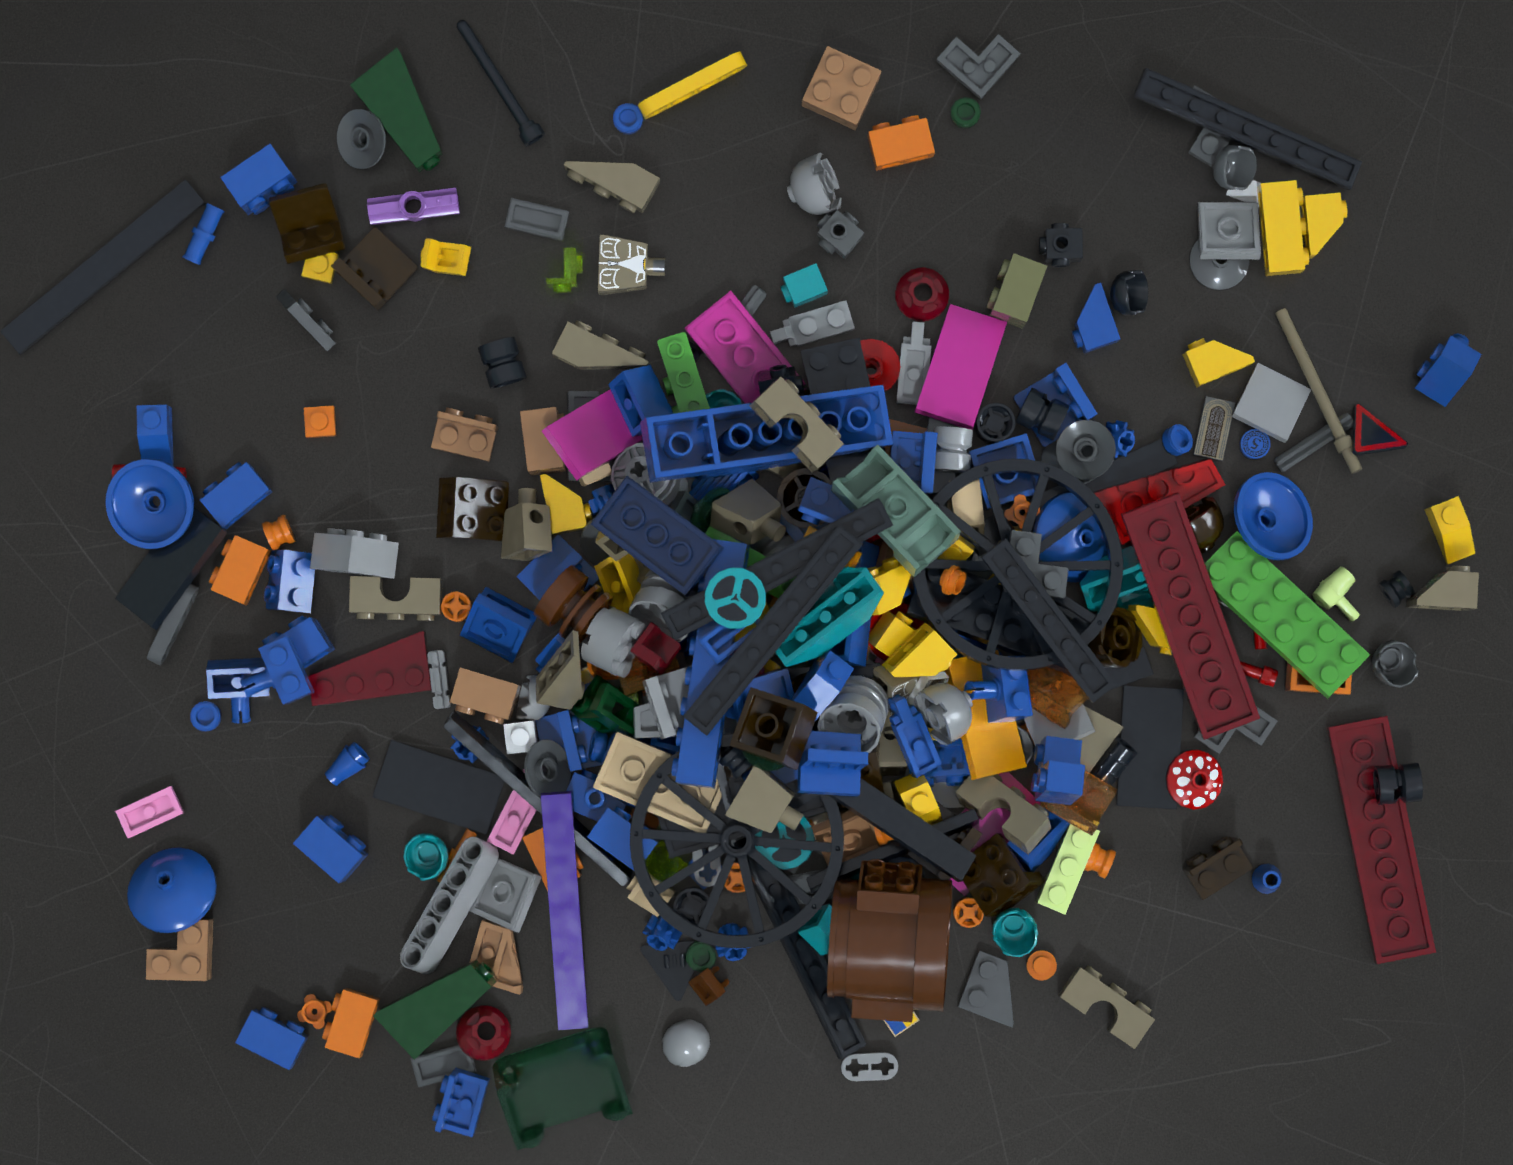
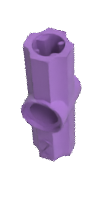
M457 188L424 192L409 191L400 195L367 199L370 225L408 220L417 222L424 218L460 214ZM417 199L421 202L420 210L414 214L408 213L406 211V204L410 200Z

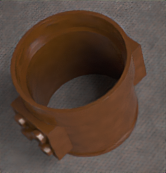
M879 859L861 861L859 880L854 879V881L837 878L834 885L830 923L827 996L833 998L834 996H841L852 999L851 1018L912 1022L913 1010L944 1011L951 921L952 880L922 878L923 865L914 864L909 861L890 863Z

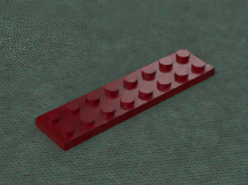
M1177 492L1121 513L1202 739H1208L1260 719L1180 494Z
M1388 716L1327 727L1375 964L1436 953L1406 803L1398 799L1395 804L1378 805L1375 798L1373 783L1374 766L1393 765L1395 769H1398Z

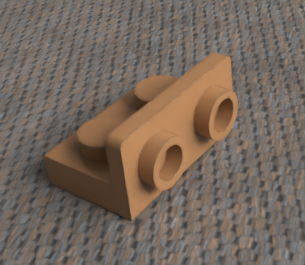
M446 408L445 412L438 411V420L431 445L432 449L490 462L498 431V426L492 424V418L475 415L474 419L463 417V411Z

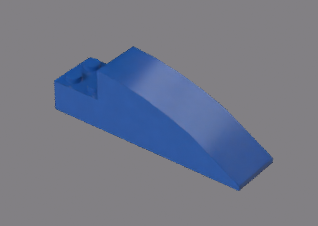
M883 385L800 396L805 403L811 402L819 410V418L826 425L831 424L840 433V440L844 445L831 457L870 450L876 445L880 447L893 445ZM751 403L646 417L640 422L649 482L701 475L702 479L802 463L791 451L801 440V427L795 420L783 418L769 428L749 406Z

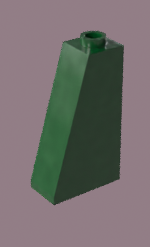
M395 48L352 82L350 86L368 110L379 118L385 131L420 173L424 169L428 172L440 163L439 157L443 154L400 51Z
M476 959L383 1006L373 1016L415 1060L497 982L493 977L495 974L484 962L480 964Z

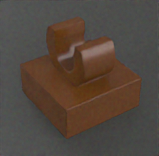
M718 966L710 970L709 968L705 969L688 982L706 1006L726 992L724 988L730 982L728 978L721 983L716 979L714 974L719 971L720 968Z

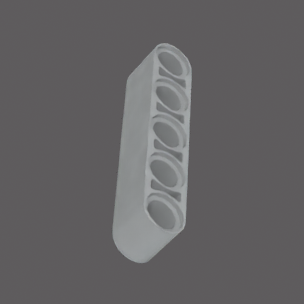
M469 837L462 843L402 948L400 961L405 968L424 975L431 974L436 970L498 861L499 852L495 845L477 837Z

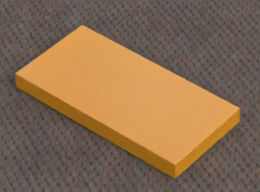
M967 657L953 659L951 666L945 670V673L950 677L947 683L961 691H964L967 681H983L981 664ZM973 700L971 726L967 733L961 737L971 779L975 780L1027 767L1016 721L988 723L986 700Z

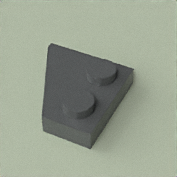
M978 950L958 1007L1012 1028L1014 1020L1008 961Z

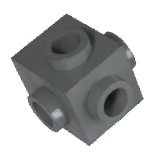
M838 210L833 215L827 213L817 225L820 229L817 237L821 239L818 244L831 255L835 251L843 259L862 240L865 233L856 226L859 223L857 219L847 211L843 214ZM841 230L844 234L837 236L834 234V231Z

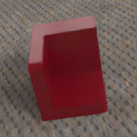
M651 622L630 652L639 661L662 675L682 646Z

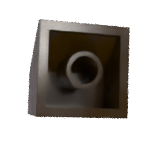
M751 687L730 746L767 761L797 770L818 712L804 704Z

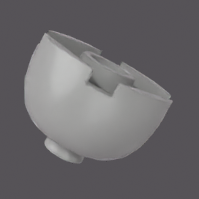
M821 152L798 162L791 173V185L787 187L791 201L793 203L797 202L801 209L815 215L838 210L841 208L842 203L841 197L836 199L834 189H840L835 172L827 158L820 159L823 155Z
M936 683L923 689L918 693L919 695L915 696L917 711L921 712L925 723L929 721L934 729L929 733L940 744L947 746L967 733L972 722L971 707L973 706L967 692L961 691L948 683Z

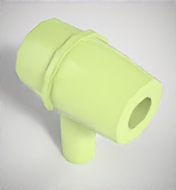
M1340 566L1325 580L1320 582V585L1312 594L1313 598L1319 606L1327 610L1336 605L1350 622L1355 621L1360 616L1359 612L1344 597L1356 580L1347 569Z

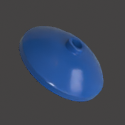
M141 459L125 465L114 475L106 493V511L112 527L125 541L140 548L157 549L174 543L186 532L194 513V498L188 481L174 466L157 459ZM154 496H157L160 499L159 506L154 505Z
M1264 472L1250 477L1238 489L1234 501L1235 522L1242 538L1251 549L1271 560L1290 559L1305 549L1312 535L1313 518L1309 503L1296 484L1280 474Z
M1071 492L1058 494L1041 508L1034 523L1033 533L1042 534L1041 541H1043L1087 507ZM1093 515L1040 553L1039 562L1099 561L1102 557L1107 556L1108 552L1104 537ZM1068 571L1067 582H1080L1089 571Z
M169 848L159 851L144 860L132 875L127 892L129 908L136 920L149 930L159 933H174L185 930L202 919L210 909L216 895V876L209 862L193 850ZM170 879L167 884L162 885L164 880Z

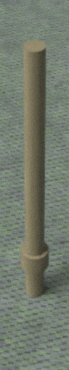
M1284 308L1275 313L1336 440L1334 445L1338 453H1342L1351 474L1362 470L1363 468L1357 456L1352 453V438L1350 435H1346L1287 309Z

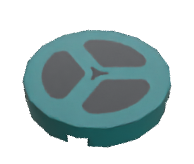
M730 567L718 572L709 581L705 591V605L709 615L718 624L727 628L741 629L753 624L761 616L766 605V591L762 581L753 572L744 568Z
M804 816L795 831L778 822L772 833L762 830L755 834V836L815 841L812 826ZM755 846L776 867L783 870L798 867L807 861L812 853L810 850Z

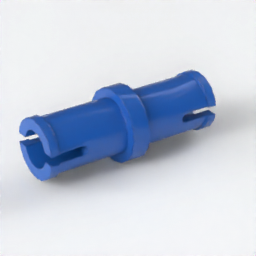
M206 204L197 227H193L191 231L194 234L185 254L182 256L183 258L195 264H201L210 241L213 242L216 237L213 234L225 211L211 204Z

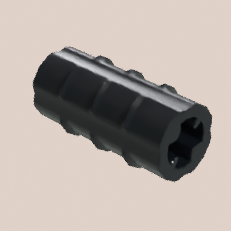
M1115 738L1090 773L1087 772V775L1084 777L1083 790L1093 798L1101 800L1106 792L1111 789L1114 782L1120 778L1126 767L1130 766V762L1138 754L1137 751L1123 739Z

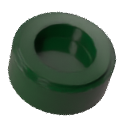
M969 97L956 100L950 112L953 123L964 129L973 127L978 122L981 114L979 104Z
M695 941L686 949L685 960L690 968L702 972L707 968H712L716 961V953L710 944Z

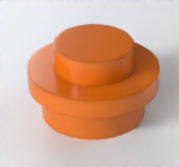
M956 565L945 569L940 577L942 592L946 595H958L966 582V573L961 571V568Z
M1038 950L1029 956L1026 967L1030 976L1036 980L1043 981L1055 974L1057 962L1055 957L1048 951Z

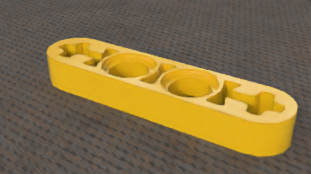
M740 51L733 53L640 102L638 107L644 119L651 118L740 72L747 67V63Z

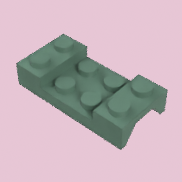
M876 445L865 460L845 477L837 478L832 483L831 491L851 512L877 498L880 499L893 526L878 533V535L894 551L893 556L913 577L919 574L959 539L961 531L879 445Z

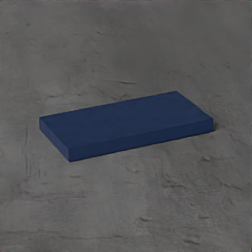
M629 476L624 478L591 522V525L686 597H688L724 549V547Z

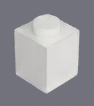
M535 721L503 724L507 754L528 752L529 748L538 741Z

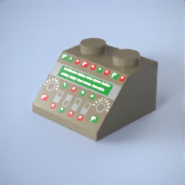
M1470 566L1447 567L1446 572L1438 573L1415 593V596L1406 602V608L1455 611L1477 609L1479 572H1470Z

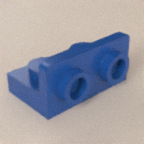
M958 739L947 746L940 744L938 741H933L942 763L924 774L930 787H933L934 783L946 782L947 786L962 785L970 776L962 739Z

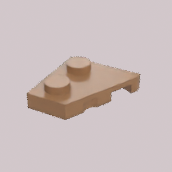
M483 919L470 962L477 959L480 964L484 962L492 969L495 974L493 977L497 981L493 987L521 995L523 983L514 933L510 929Z

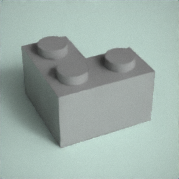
M327 528V534L314 533L310 569L394 579L399 543L387 541V535L369 533V538H365L364 531L346 529L345 535V530Z

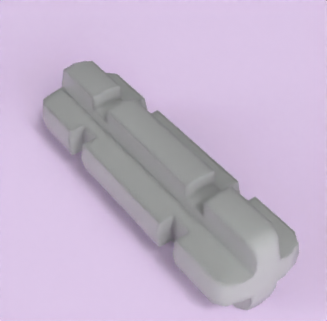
M444 650L430 651L427 657L428 664L432 665L429 673L432 693L435 692V697H432L433 706L435 709L451 707L450 695H447L449 690L447 666L444 667L443 662H446Z

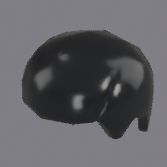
M1123 271L1113 280L1110 287V299L1114 309L1120 314L1133 316L1145 312L1148 302V283L1143 271Z

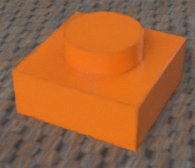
M334 405L304 407L306 438L337 436Z

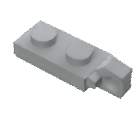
M845 300L791 316L789 319L782 321L783 328L770 331V336L774 344L788 341L790 347L796 345L799 347L853 331L855 327L847 301Z
M912 322L911 337L904 336L903 343H901V369L897 386V404L917 405L930 367L931 346L930 339L923 338L924 322Z

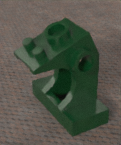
M596 675L585 690L583 697L574 704L571 711L580 720L598 732L610 733L619 731L634 738L633 708L640 705L620 692L617 687L604 680L601 676ZM616 701L624 706L618 713H612Z

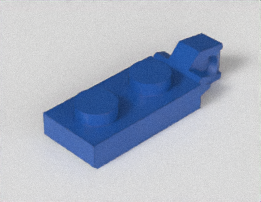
M899 694L889 698L888 703L894 714L889 717L892 723L890 725L912 777L917 779L941 765L942 762L921 712L917 711L914 705L909 706L906 698Z

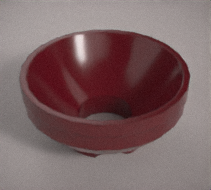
M926 267L911 269L897 283L895 290L896 304L901 313L911 320L918 322L933 320L941 315L948 304L949 288L947 282L933 269ZM927 284L932 290L931 298L927 301H919L914 295V289L917 285Z
M481 1005L469 1009L461 1016L456 1026V1040L459 1047L467 1056L475 1060L485 1061L498 1057L504 1052L510 1041L511 1028L508 1019L500 1010L492 1006ZM483 1022H488L494 1027L495 1033L490 1040H483L478 1036L477 1028Z

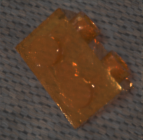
M1049 667L1030 670L1027 672L1032 708L1047 717L1051 722L1066 729L1070 724L1072 714L1088 699L1074 679L1066 673Z

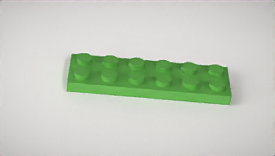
M1238 531L1205 563L1216 596L1327 699L1370 656L1363 647L1267 558L1251 549Z

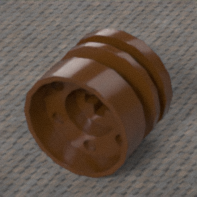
M570 565L545 592L537 604L533 615L548 627H552L562 619L563 623L560 627L559 635L565 637L572 630L578 631L580 644L587 636H590L586 632L593 618L602 608H609L614 596L605 592L598 598L602 587L597 584L585 592L584 589L589 577L574 565Z

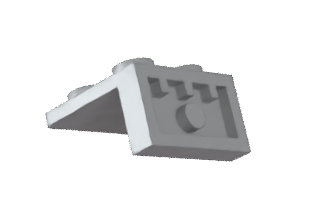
M687 667L642 681L661 740L677 735L678 728H683L684 717L680 715L682 698H688L689 685H685Z

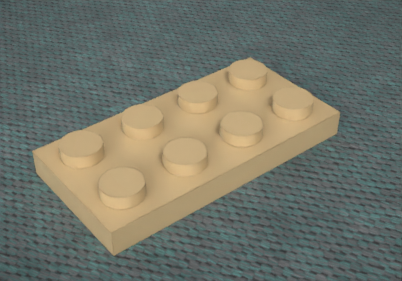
M617 731L593 784V788L636 806L640 794L650 777L672 754ZM671 773L668 775L672 780H676V776H672ZM717 779L715 789L678 784L710 811L715 813L722 797ZM663 784L658 788L648 808V812L695 832L706 833L710 824L709 821Z

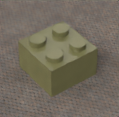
M1014 253L1010 260L1004 259L997 276V280L1002 281L1000 288L994 287L986 306L992 309L989 316L1023 329L1028 321L1047 265Z

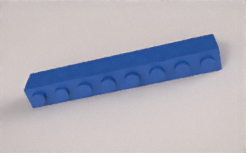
M713 539L724 549L706 571L705 577L703 576L700 579L698 593L707 588L709 581L718 572L730 567L747 568L750 550L748 544ZM715 620L698 628L697 636L691 637L689 655L694 656L692 667H687L685 685H689L688 698H682L680 715L684 716L735 653L734 651L716 665L712 657L705 651V648L698 642L700 638L718 625ZM725 627L708 640L709 644L712 646L734 628ZM735 636L719 647L716 653L720 655L735 643ZM726 713L707 736L684 718L683 728H678L676 736V746H680L679 758H674L671 774L676 776V783L715 789Z

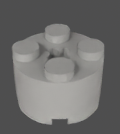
M609 606V609L602 608L593 618L587 629L586 634L590 635L588 645L582 643V659L615 676L625 678L629 674L632 662L635 659L630 650L645 631V623L613 606Z

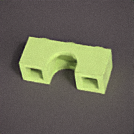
M1069 819L1071 823L1061 837L1054 862L1048 874H1046L1045 882L1041 885L1035 900L1036 903L1065 915L1100 833L1099 830L1073 819Z

